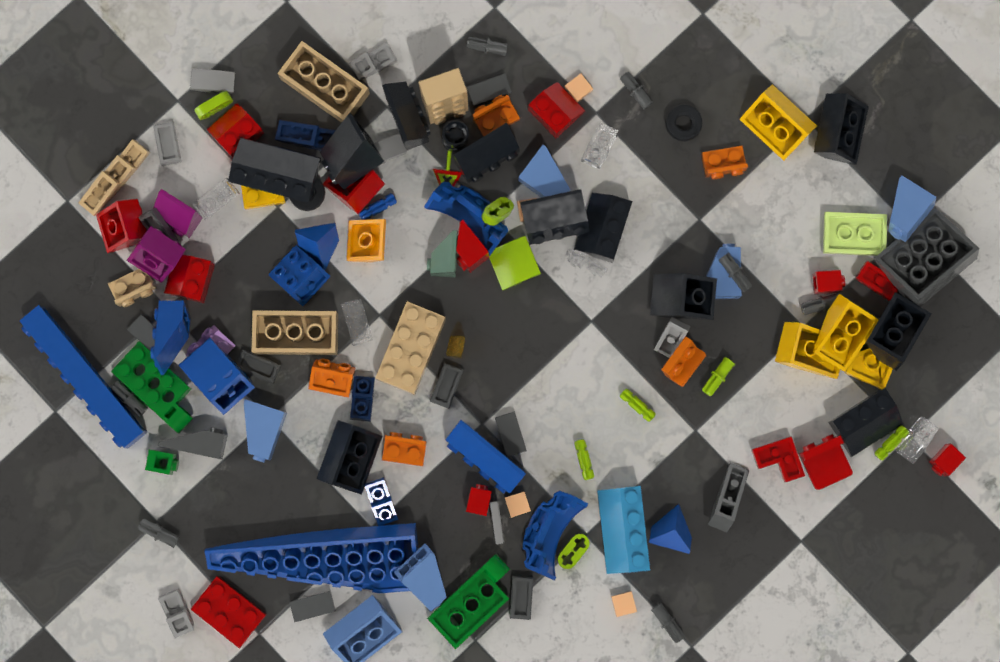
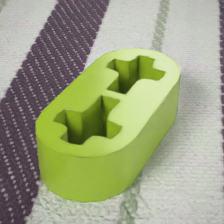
M224 91L202 103L194 111L199 120H204L229 106L233 99L228 91Z
M500 197L485 207L481 218L487 225L495 226L509 217L514 204L510 199Z
M576 534L558 555V564L562 568H573L587 551L590 543L587 536ZM584 538L583 543L585 547H579L575 552L573 550L576 546L575 539ZM572 551L574 553L571 557L572 564L567 563L563 565L561 557L563 555L568 556Z

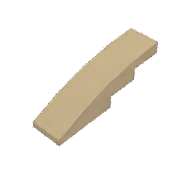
M132 139L122 154L117 155L106 171L100 173L78 203L93 216H96L135 173L150 154V151Z

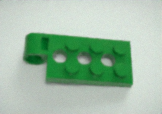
M138 341L111 372L165 423L180 434L193 417L178 404L192 388L170 368H168L164 375H160L158 368H155L154 359H151V351ZM139 365H144L145 372L138 376L136 368ZM154 378H158L160 381L156 389L150 387V382ZM173 392L174 399L171 402H166V393Z
M497 554L488 560L427 618L455 650L509 600V597L498 587L496 582L510 568ZM486 584L491 585L494 589L493 594L488 597L484 596L481 592L482 587ZM469 599H475L478 602V608L475 611L467 609L466 602ZM459 613L462 615L463 622L460 625L452 624L451 616L453 614Z

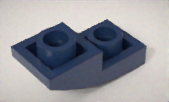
M354 376L350 420L371 422L375 377Z

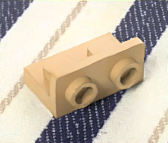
M140 269L108 284L115 298L116 305L120 307H128L135 303V299L139 297L146 298L153 294V290L157 289L152 277Z

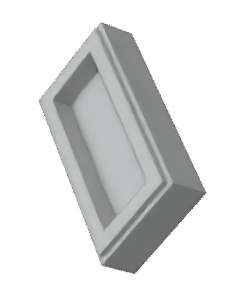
M174 122L153 125L160 165L166 166L182 162Z
M491 502L495 543L503 544L499 503Z

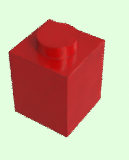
M841 270L817 271L812 274L814 295L838 293L845 287V277L841 275Z
M949 443L945 444L929 463L933 465L932 470L939 476H950L966 457Z
M476 484V488L471 487L466 512L487 516L492 491H488V486Z

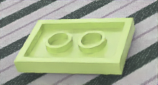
M824 213L823 254L877 256L887 248V214Z

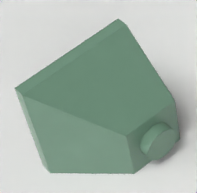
M453 230L431 253V258H427V270L430 271L431 276L456 277L457 230Z

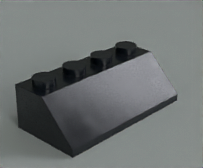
M241 137L231 163L228 182L309 202L314 194L321 158Z

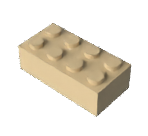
M301 41L278 72L283 82L341 123L348 114L351 113L354 116L370 94L368 87L303 41Z
M459 68L419 82L422 103L430 124L435 123V125L446 122L447 118L453 116L454 118H459L469 111L467 90Z
M406 302L375 379L415 395L446 317Z
M253 311L252 353L338 355V313L336 311Z

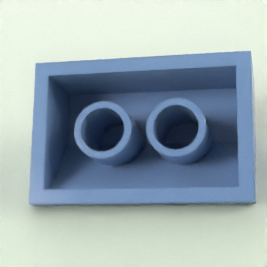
M372 595L325 631L323 635L330 648L343 662H364L402 633V630L384 606Z

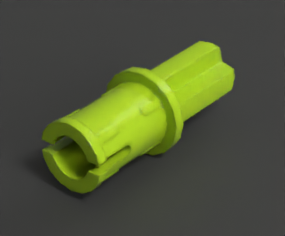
M724 357L717 369L711 372L712 375L703 386L702 391L706 395L712 396L719 385L726 381L725 377L735 364L730 359Z

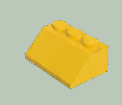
M773 84L759 96L740 118L783 161L817 127L812 120Z

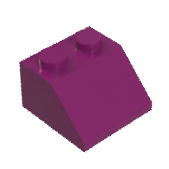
M163 189L159 191L153 209L157 208L165 222L173 227V233L181 238L184 235L190 238L203 217Z
M150 226L126 261L162 283L175 268L186 249L179 242L165 236L159 229Z

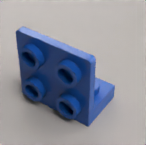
M294 246L269 273V276L301 306H304L331 277L298 246Z

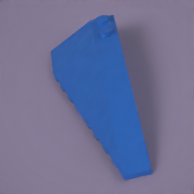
M416 523L333 529L262 538L206 548L205 556L207 568L210 570L231 573L240 571L246 572V575L255 576V574L267 575V578L276 579V577L287 578L288 581L316 585L325 583L338 588L346 586L353 587V590L359 591L367 589L372 590L373 593L410 591L394 572L419 548Z

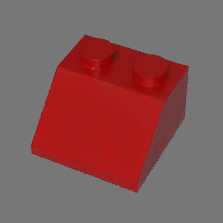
M558 82L543 90L528 104V111L555 139L585 112Z
M238 103L207 129L232 158L241 137L256 141L264 134L262 128Z
M372 170L346 189H343L339 184L335 185L329 177L323 185L348 208L359 214L385 183Z
M138 199L116 201L96 214L107 253L137 245L146 233L147 229L138 218L142 215Z
M462 220L459 225L456 262L463 271L467 269L471 273L489 259V252L465 221Z
M182 255L168 276L164 294L204 304L215 264L202 258Z

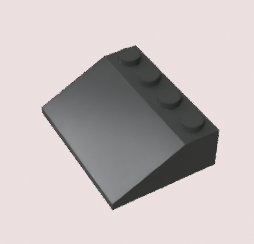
M934 208L906 242L901 239L895 240L877 255L874 261L886 274L894 287L898 289L901 296L921 307L977 259L980 248Z

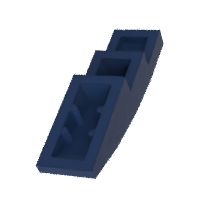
M279 120L275 140L321 151L336 130Z

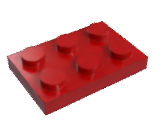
M216 576L190 609L239 649L267 615L219 576Z

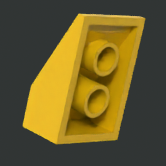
M839 294L827 311L813 353L845 372L869 338L879 319Z
M784 322L775 362L833 379H838L840 372L839 368L813 353L820 333L819 329L798 322Z

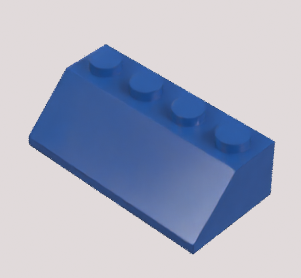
M462 420L458 422L446 438L448 442L447 447L455 454L458 451L465 457L462 460L471 467L475 464L481 469L478 473L487 481L490 478L496 482L495 487L503 494L506 491L511 493L526 474Z

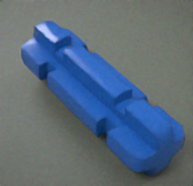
M390 193L385 196V199L381 198L369 205L367 209H362L359 216L362 220H368L371 218L370 216H375L386 210L388 206L395 205L397 200Z

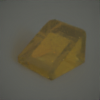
M450 336L446 355L461 359L465 338L463 336Z

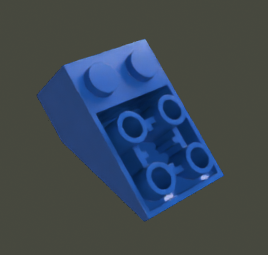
M159 301L158 308H155L154 318L157 324L156 327H153L152 332L155 345L151 347V359H154L155 368H158L160 375L166 373L189 338L191 318L184 301Z
M210 337L179 364V367L223 415L255 388L252 380Z

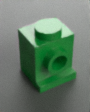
M149 450L145 470L173 475V471L177 472L179 459H176V454ZM163 459L168 461L166 467L161 465Z

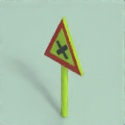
M449 150L447 152L446 170L433 169L439 185L442 182H449L454 187L462 174L461 172L450 171L452 152Z

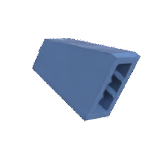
M542 145L520 174L518 181L541 198L570 192L568 184L547 147Z
M901 176L888 231L894 238L906 242L935 206L936 196Z
M723 244V247L717 250L706 277L717 278L715 299H739L742 296L738 285L732 277H728L729 274L718 261L721 257L730 253L736 264L741 267V247H735V244Z
M245 399L244 413L248 453L254 455V460L264 463L265 459H272L287 413Z
M425 543L394 573L430 611H433L441 605L446 598V593L435 554Z

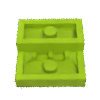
M526 236L497 247L489 256L502 291L541 275Z

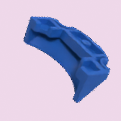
M442 182L434 190L424 206L426 209L447 214L459 222L464 220L488 250L489 256L508 233L507 226L502 224V222L495 226L484 223L481 215L490 202L476 191L463 185L457 188L453 187L449 182Z
M562 491L554 493L553 498L547 503L542 502L532 515L524 535L523 550L526 551L524 564L527 569L555 581V554L559 539L569 522L580 511L585 509L588 503Z

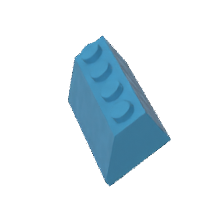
M641 486L598 490L606 573H630L650 570Z

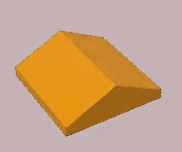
M386 219L349 220L347 261H384Z

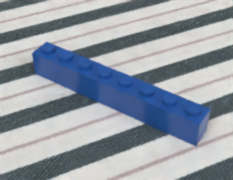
M38 305L20 320L23 325L21 327L23 332L28 337L32 336L34 338L36 348L41 353L45 352L48 355L47 361L50 365L62 372L60 377L65 383H71L75 388L73 390L74 394L80 400H85L88 404L86 406L87 410L93 416L97 415L101 420L99 424L106 432L110 431L113 434L112 440L119 448H130L147 433L44 307Z

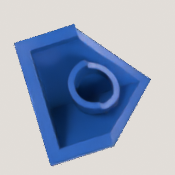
M336 223L296 229L295 235L299 248L326 270L339 242Z
M678 504L651 527L649 543L690 553L692 536Z

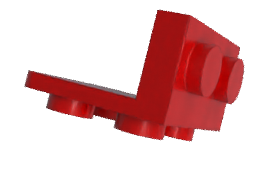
M833 434L822 438V443L815 445L814 442L802 447L804 451L798 453L816 490L832 485L851 476L853 473L841 447V444L844 443L841 436L834 437Z

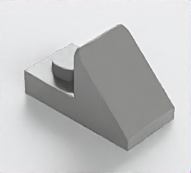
M671 317L654 350L670 358L685 338L690 326Z

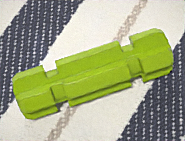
M626 388L620 394V398L625 402L627 401L630 407L638 414H642L643 418L650 422L656 413L652 409H648L644 402L636 395L633 396V393Z
M904 426L898 427L895 430L896 433H892L882 444V448L880 447L875 451L874 454L879 460H884L888 453H891L901 443V439L909 434V431Z
M584 439L574 442L576 450H578L577 456L580 468L583 469V479H593L594 472L593 469L591 470L592 465L588 450H586V442Z

